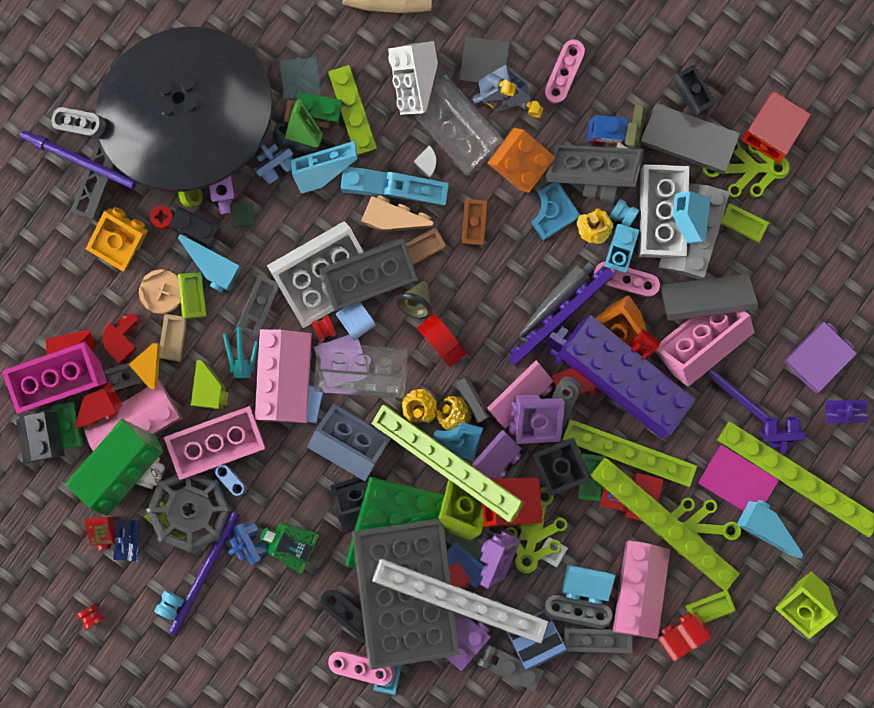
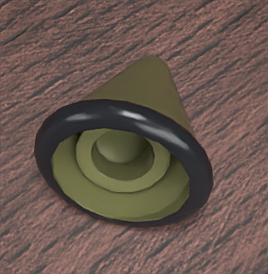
M426 281L420 282L397 297V305L402 312L416 319H426L431 316L432 308L430 305L429 285Z

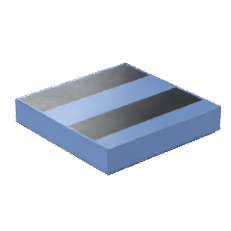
M545 611L534 615L537 618L548 621L541 643L508 632L526 671L567 651L552 619L546 615Z

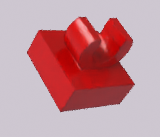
M642 329L629 342L628 346L634 352L641 355L642 359H647L659 347L660 342Z

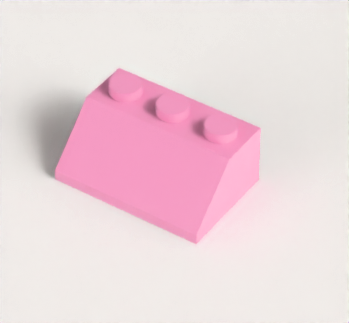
M535 361L487 408V411L505 429L509 426V422L514 421V416L511 414V402H516V395L538 394L544 397L553 389L550 386L553 380L541 365Z

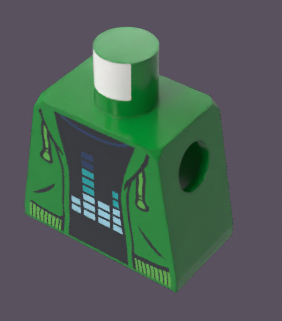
M279 523L276 531L265 528L261 534V540L270 544L267 552L300 574H302L319 537V534L310 529Z

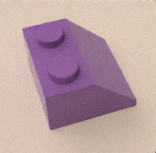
M502 430L471 465L490 479H502L507 473L504 468L509 463L514 465L522 456L519 453L522 448Z

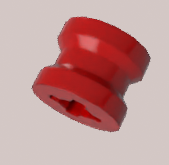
M166 206L155 207L150 214L153 225L160 230L170 228V222L174 217L172 211Z
M328 315L324 316L321 321H312L320 342L324 341L326 337L337 336Z
M96 604L76 614L77 618L82 620L84 630L104 620L103 615L98 613V606Z

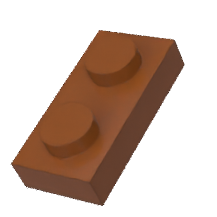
M465 199L461 244L484 245L487 200Z

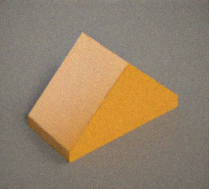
M157 343L150 345L129 364L145 384L153 390L158 389L161 345Z

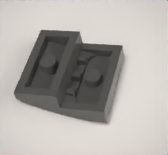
M469 377L458 381L456 385L477 423L489 418L490 415Z

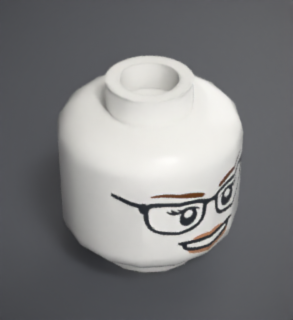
M157 458L136 484L153 489V486L158 485L165 470V466L159 463L160 458Z

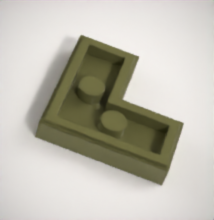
M634 106L633 120L628 124L625 141L629 149H641L640 142L643 136L646 116L644 106Z

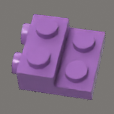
M538 394L516 395V402H511V414L514 416V421L509 422V433L514 436L516 444L561 442L565 405L563 398L540 399Z
M503 529L501 534L495 533L493 538L485 541L481 550L483 552L481 561L487 564L482 570L481 576L483 579L480 585L490 588L505 579L521 539L515 537L513 532Z
M454 612L459 655L445 658L462 671L491 636L488 634L490 629L479 621L476 624L470 617Z

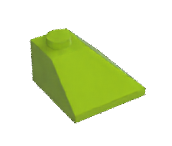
M812 571L797 582L775 608L808 639L838 616L829 587Z

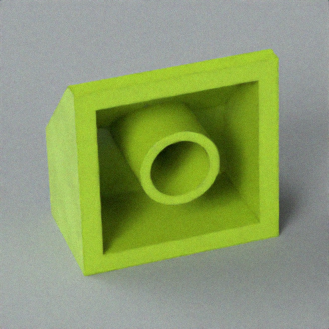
M197 360L191 405L223 410L224 406L228 405L229 392H226V387L209 365L202 360Z
M449 479L439 520L449 533L470 541L482 532L484 524L482 502Z

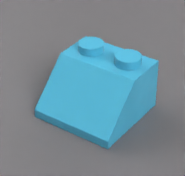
M567 565L562 592L567 593L566 597L580 600V596L589 597V602L602 604V600H609L615 575L608 572Z

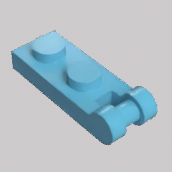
M387 172L386 180H388V186L384 191L385 196L440 206L446 205L449 183ZM397 182L403 183L402 190L396 189Z

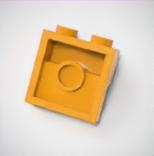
M110 208L104 211L86 250L124 272L127 270L135 252L141 247L148 230L144 228L145 224L140 220L133 219L131 221L126 218V213L123 210Z

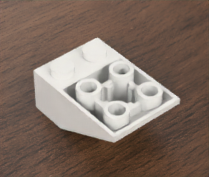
M434 41L389 48V63L392 66L393 85L396 88L397 107L400 110V115L426 113L438 65Z

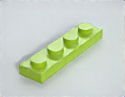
M347 65L328 71L336 98L343 101L341 113L350 140L356 143L357 156L377 150L350 66Z

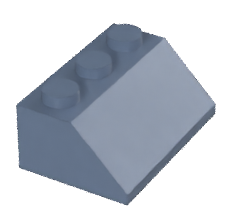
M333 404L315 430L307 448L366 481L391 437Z

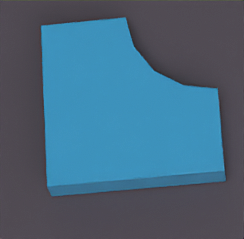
M552 182L538 191L541 199V210L531 223L544 241L576 221L580 214L559 182Z
M461 422L453 430H435L433 438L459 457L474 461L483 428Z

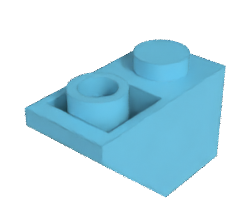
M691 191L675 194L672 215L683 237L689 244L705 242L711 199Z
M621 224L616 225L605 267L627 273L639 230Z

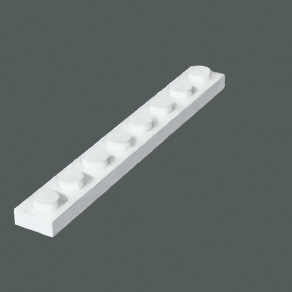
M380 559L373 578V582L538 643H541L548 624L546 620Z

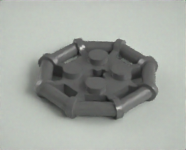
M177 474L163 481L160 480L149 507L146 509V514H148L158 536L157 540L160 543L165 542L186 550L187 553H192L193 550L213 541L218 542L221 539L220 535L227 517L231 513V507L228 506L219 486L220 482L217 479L213 480L200 474H195L179 480ZM186 480V487L173 492L169 488ZM191 481L207 486L204 491L191 486ZM211 491L219 507H213L210 503L208 494ZM166 492L170 496L166 507L158 508L163 494ZM192 505V510L195 513L186 516L182 508ZM212 513H219L212 529L208 525ZM158 514L166 515L167 521L170 524L166 530ZM202 529L209 533L192 541L193 533L199 532ZM173 530H177L187 534V541L169 534Z

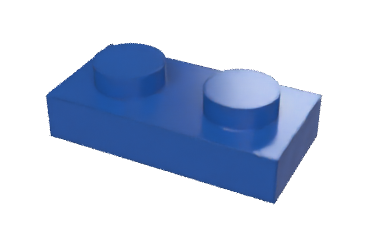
M454 542L447 551L448 566L450 567L459 561L471 580L469 583L476 588L483 579L481 573L485 566Z

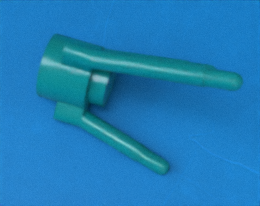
M237 327L238 360H235V363L226 333L223 334L230 363V372H233V378H251V372H255L259 338L254 343L249 364L248 360H243L241 327Z

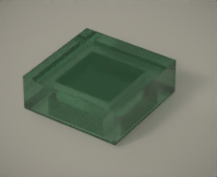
M253 203L232 205L233 228L256 226Z

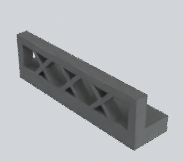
M98 137L90 160L96 162L97 159L105 157L103 166L116 171L117 167L105 153ZM86 169L70 212L97 222L112 180L96 172L91 175L92 171ZM97 177L94 191L89 193L87 183L89 180ZM89 198L90 202L86 212L78 210L80 202Z

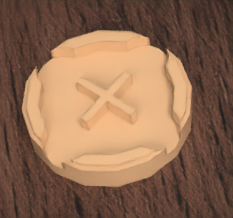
M162 269L151 271L147 274L139 287L140 301L145 308L157 314L170 313L178 308L181 304L178 276Z

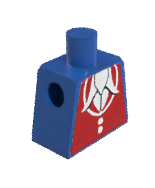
M594 116L588 120L586 143L617 146L618 143H621L627 147L625 141L629 120L621 117Z

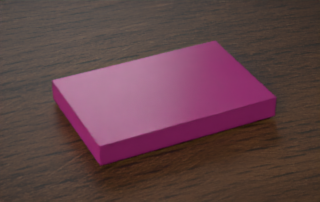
M720 445L697 483L744 511L749 501L757 502L761 500L766 502L779 480L723 445Z

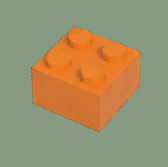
M513 128L487 164L518 190L529 193L556 157L526 131Z

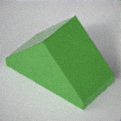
M299 99L293 108L285 138L316 148L320 144L323 133Z

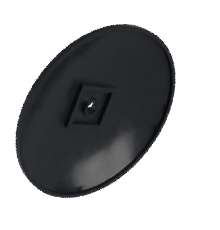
M173 28L141 40L127 50L109 70L100 88L96 103L95 114L102 116L106 123L105 130L99 136V140L112 163L124 175L138 184L160 191H194L217 184L228 178L252 158L268 131L272 117L273 99L271 85L263 65L257 56L241 41L229 34L210 28ZM177 96H185L182 103H174V99Z

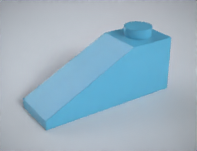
M355 141L291 160L292 176L301 194L322 188L357 160Z
M347 167L342 172L341 191L343 193L369 196L380 195L387 198L403 199L384 195L385 188L388 186V180H386L387 173L354 167ZM397 182L396 189L402 190L403 183Z
M180 234L178 239L206 279L211 282L210 287L220 292L223 289L229 291L241 267Z
M761 500L757 502L749 501L737 526L791 557L801 559L803 556L801 550L778 515L769 509L770 505Z

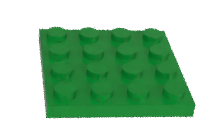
M370 477L355 531L438 519L445 494ZM444 526V535H446L447 529ZM352 538L345 564L348 567L357 568Z

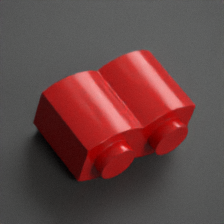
M687 612L679 618L680 623L674 626L670 623L660 630L662 634H660L658 640L673 661L681 658L712 637L711 631L698 612L693 614Z

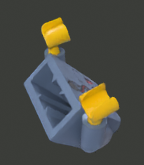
M507 65L482 78L479 81L480 93L473 96L474 103L478 108L488 104L494 110L502 111L518 105L526 110L529 109L528 114L535 118H540L543 108L537 101H531L527 81Z

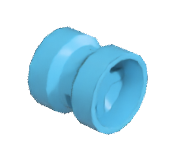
M620 199L609 217L613 221L618 220L622 225L630 227L639 210L635 207H628L626 202Z
M164 590L161 596L162 601L156 606L154 611L167 619L175 621L178 615L177 610L182 606L184 599Z

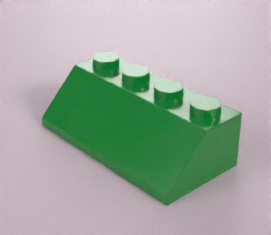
M121 418L67 481L66 486L90 509L108 516L163 453L157 436Z

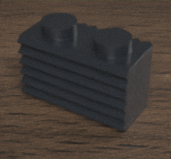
M691 65L677 73L673 81L693 116L697 117L712 109L716 100L713 99L714 96H711L712 92H709V88L704 84L705 81L702 80L703 77L698 73V69H695L696 65Z
M178 207L170 222V227L174 231L176 230L178 233L180 232L209 248H213L222 230L219 226L181 207Z

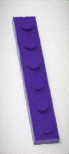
M609 267L606 270L601 268L593 276L595 280L589 285L586 283L576 291L578 295L572 301L567 299L559 307L561 311L557 315H549L542 322L545 326L539 331L534 329L526 337L528 341L523 346L520 344L515 346L509 352L512 356L508 360L514 366H517L550 336L552 331L554 332L615 276Z

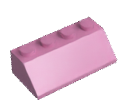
M745 311L689 318L663 339L655 352L673 376L689 387L755 333L751 317Z
M260 330L255 420L263 422L307 423L312 333L287 330Z
M159 380L157 390L150 389L149 387L145 388L122 402V406L117 411L115 417L108 420L101 418L97 424L89 428L83 426V429L94 451L121 418L155 435L183 418Z
M252 405L164 437L179 480L265 449Z
M629 540L625 542L613 632L658 639L670 549Z

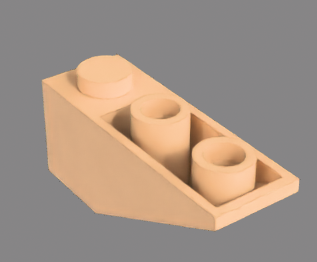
M380 195L377 198L371 196L361 220L362 224L381 232L427 229L434 226V222L430 221V216L420 212L418 215L410 212L411 209L402 204H398V206L389 204L390 200Z

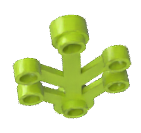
M737 141V149L732 154H735L744 164H728L725 174H745L735 184L729 186L727 189L730 192L729 197L737 198L741 194L742 189L757 173H767L758 184L752 185L749 189L752 197H760L764 189L774 178L782 179L789 173L790 165L788 161L783 158L780 163H777L760 151L753 150L748 144L749 152L758 154L766 162L758 164L740 147ZM780 165L782 167L781 172L775 171L774 166ZM703 167V173L708 178H715L721 174L716 171L715 173H709L708 168ZM732 187L738 189L737 195H733L730 190ZM758 187L760 194H754L753 188Z
M547 487L541 488V494L547 493L549 495L547 501L541 500V508L543 510L542 522L546 507L552 503L554 495L550 496ZM557 518L553 524L541 531L542 523L532 525V527L520 526L528 540L526 549L519 543L516 550L515 564L520 572L526 574L533 572L537 568L540 559L551 553L556 554L561 550V543L554 539L548 543V546L534 552L536 543L556 532L566 530L567 522L565 519ZM563 521L565 526L562 529H558L556 523ZM509 527L506 529L513 530L515 532V537L518 536L517 530L515 528ZM553 542L559 545L556 551L550 549V544ZM524 558H529L531 560V564L529 566H524L522 564Z
M684 498L681 500L680 506L670 514L678 519L686 511L693 510L695 503L691 498ZM686 500L691 502L689 509L684 508L683 504ZM706 500L701 509L687 521L681 522L703 542L704 540L698 533L721 534L729 540H735L741 534V528L735 522H727L724 526L698 524L709 513L716 511L717 504L714 500ZM708 502H712L714 505L711 511L706 509ZM730 526L734 528L732 535L727 533V528Z

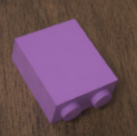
M825 322L820 323L783 361L814 393L820 392L857 354L853 350L854 346L845 338L842 340L837 335L838 330L832 324H826Z

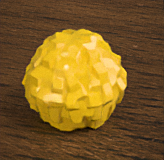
M597 208L588 215H580L577 227L582 239L589 243L601 244L612 233L613 223L605 211Z
M424 389L413 390L402 401L403 414L411 423L427 422L429 424L435 418L437 402Z
M448 396L444 401L451 403V405H444L443 412L436 410L439 424L448 431L457 428L461 422L469 424L472 418L471 410L462 397Z

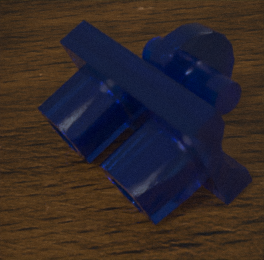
M117 519L113 560L137 561L140 520Z

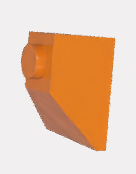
M629 295L608 306L595 318L627 345L642 329L647 331L642 314Z

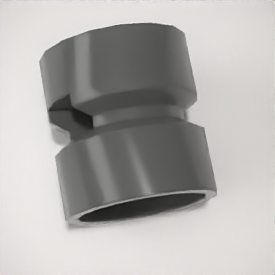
M584 184L582 196L592 199L599 196L603 202L612 204L618 186Z

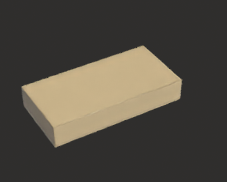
M164 315L160 340V359L181 362L188 319H183L182 316Z

